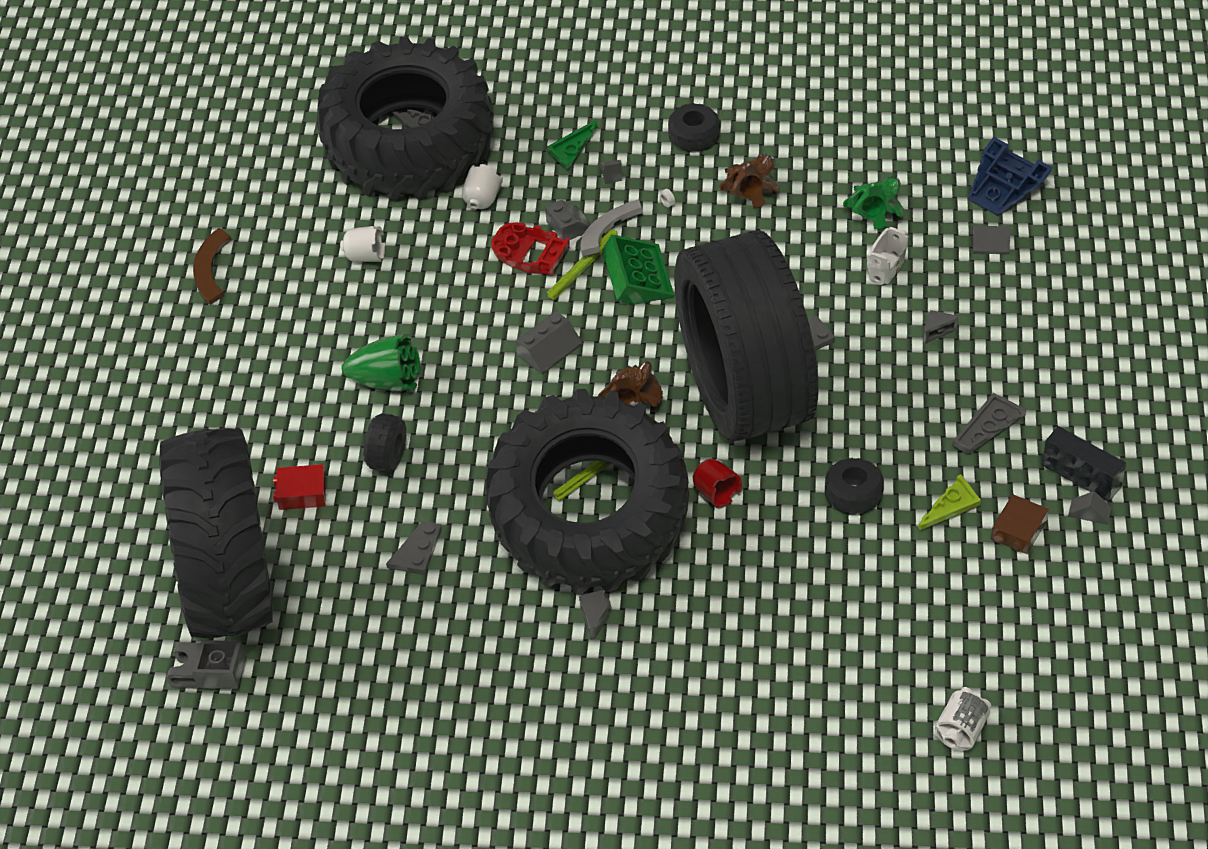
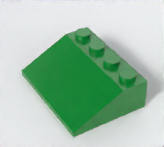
M611 234L602 251L617 301L637 304L673 298L675 295L659 244Z

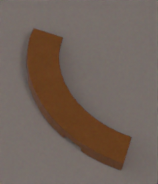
M221 228L215 230L202 243L193 264L196 287L209 305L224 296V292L218 287L212 276L215 255H218L221 249L232 241L231 236Z

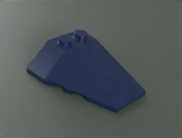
M993 137L983 150L982 160L978 166L976 179H974L968 200L999 216L1041 185L1051 173L1053 167L1040 160H1037L1034 164L1011 152L1007 143Z

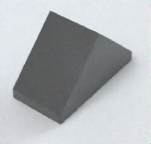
M621 160L599 164L605 184L622 181Z
M930 310L924 328L923 342L926 344L956 331L958 317Z
M1095 491L1072 499L1068 517L1108 525L1111 506Z

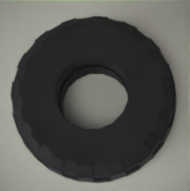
M691 103L682 105L673 111L669 117V138L674 145L682 150L689 152L706 150L719 137L720 122L718 115L704 104Z
M381 413L371 420L366 432L363 451L364 462L370 469L390 472L399 465L407 436L406 424L399 416Z
M848 458L838 461L829 468L825 477V493L827 500L836 509L838 508L840 511L850 514L864 513L880 503L884 491V478L880 469L873 463L862 458Z

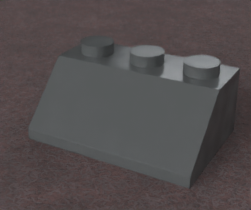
M557 311L515 340L517 356L542 375L583 345L570 321Z

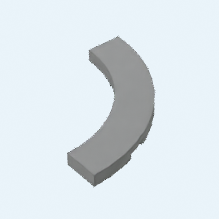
M639 199L616 207L595 220L582 236L580 246L582 256L600 252L601 236L606 234L614 226L615 222L642 214L643 210Z

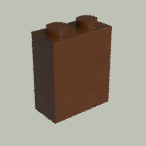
M1012 494L992 527L991 540L1013 548L1018 552L1028 554L1047 522L1049 509Z

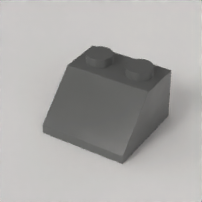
M559 200L545 206L546 222L560 239L565 240L567 237L572 240L582 236L591 225L590 221L576 205Z

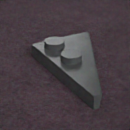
M396 109L388 112L406 128L417 127L434 119L430 114H423L411 109L407 111Z

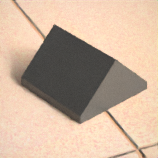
M972 225L973 254L1009 255L1011 226Z

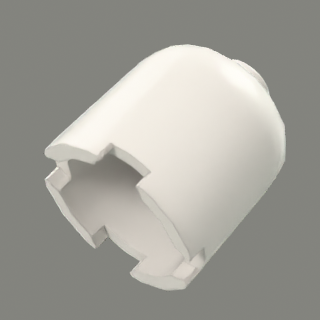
M480 164L479 167L473 165L470 168L462 189V197L471 208L485 209L494 202L503 183V177H499L496 174V169L484 164Z
M380 226L349 229L340 243L341 250L344 251L345 256L352 262H381L385 255V243L381 242V235H384Z

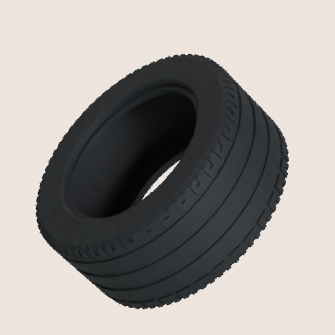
M756 230L680 251L676 259L674 272L675 297L680 328L698 390L710 417L726 439L734 442L811 420L817 409L819 394L818 368L812 333L794 276L782 252L772 238L764 231Z

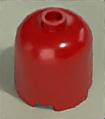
M713 458L704 460L696 467L693 473V485L712 504L717 507H724L733 501L731 498L736 492H740L742 478L723 462Z

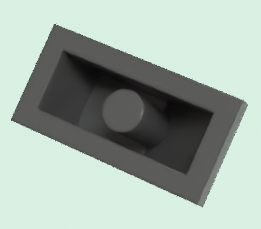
M603 590L579 596L580 609L591 640L596 638L609 618L608 610L611 609L609 597L605 598Z

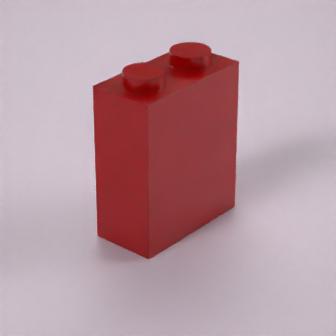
M323 464L277 468V476H273L274 487H276V491H273L274 503L277 502L279 510L326 507V475Z

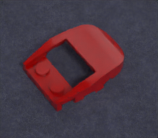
M512 222L498 229L491 241V246L495 256L501 262L526 273L553 275L566 249L570 247V238L566 237L563 240L558 238L557 233L550 231V233L546 232L540 226L535 225L532 228L526 227L525 223ZM535 241L547 244L536 262H531V264L523 262Z

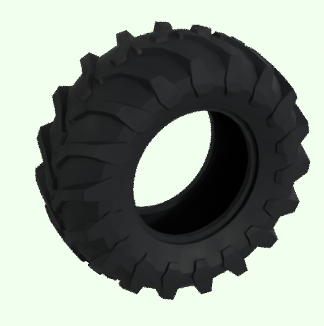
M400 37L398 44L387 45L381 41L373 42L370 50L365 53L353 51L347 54L344 65L333 66L329 70L327 82L321 85L318 96L317 125L320 131L319 137L324 149L328 152L326 157L331 168H339L341 170V178L346 185L354 182L362 185L363 194L367 196L372 195L375 191L387 193L391 201H397L400 194H412L419 200L426 199L428 192L434 189L444 192L453 190L457 178L466 179L473 165L477 167L478 162L485 161L488 156L493 133V104L490 96L487 95L489 88L485 77L477 75L478 67L474 59H461L458 56L459 48L454 45L445 50L436 47L434 39L428 38L424 44L412 43L408 37ZM418 107L438 113L431 121L407 129H389L373 123L383 114L401 108Z
M577 389L571 398L564 400L551 395L544 398L537 411L530 412L524 410L517 415L511 431L502 433L497 440L493 459L490 460L487 470L486 495L489 516L494 531L507 552H511L518 561L517 566L522 571L528 570L542 576V583L549 588L553 584L560 583L571 586L575 594L582 595L588 588L601 586L605 592H613L627 578H632L636 581L645 578L656 561L663 562L669 556L676 538L680 536L685 524L689 502V480L684 459H682V452L667 433L669 428L664 421L659 423L646 414V406L641 402L632 406L620 401L618 393L611 390L605 397L590 396L586 389ZM602 461L613 464L625 471L634 481L632 493L625 504L615 513L597 521H568L551 513L542 503L543 494L549 482L560 471L579 462Z
M202 429L161 441L159 466L163 499L166 505L164 508L167 525H169V541L171 553L174 557L173 565L176 581L178 582L177 588L181 608L190 636L194 638L236 636L273 623V599L264 541L260 527L259 510L255 499L256 491L252 477L250 454L242 429Z

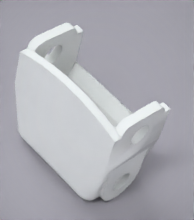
M893 227L886 228L869 251L867 256L868 274L875 284H889L903 265L908 246V236L905 232Z

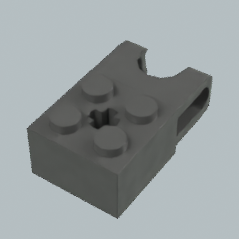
M201 640V643H178L176 645L174 655L180 663L184 664L169 669L166 680L171 686L178 688L238 689L246 659L241 641Z

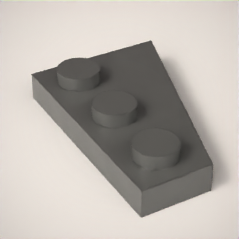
M422 521L386 563L387 568L425 575L442 531V524Z

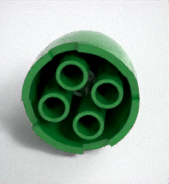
M409 334L386 337L369 343L352 353L342 364L341 370L348 379L373 389L385 391L414 390L417 387L415 378L417 375H420L418 349L413 347L410 341L412 337Z

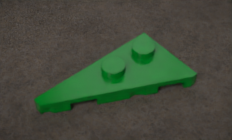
M594 120L548 145L547 152L564 168L569 169L597 130V121Z

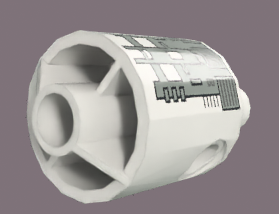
M967 687L952 693L934 728L936 736L950 748L960 751L971 749L986 719L989 717L991 703L974 694Z

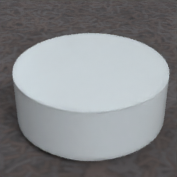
M664 189L659 193V198L664 206L670 207L675 204L674 195L669 189Z

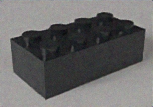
M1058 426L1045 440L1042 465L1048 470L1061 475L1064 479L1079 485L1082 489H1086L1089 492L1095 491L1102 499L1110 502L1122 487L1126 462Z

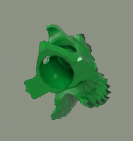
M892 176L891 178L887 177L882 182L863 183L861 186H854L855 192L851 197L844 200L843 207H850L853 213L873 221L874 229H882L887 226L885 219L886 211L896 213L899 217L904 215V208L895 197L899 192L901 182L899 178L897 179L896 176L893 178Z

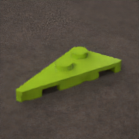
M962 474L958 475L954 484L949 486L946 492L933 504L931 511L922 517L918 525L920 530L981 504L980 498Z

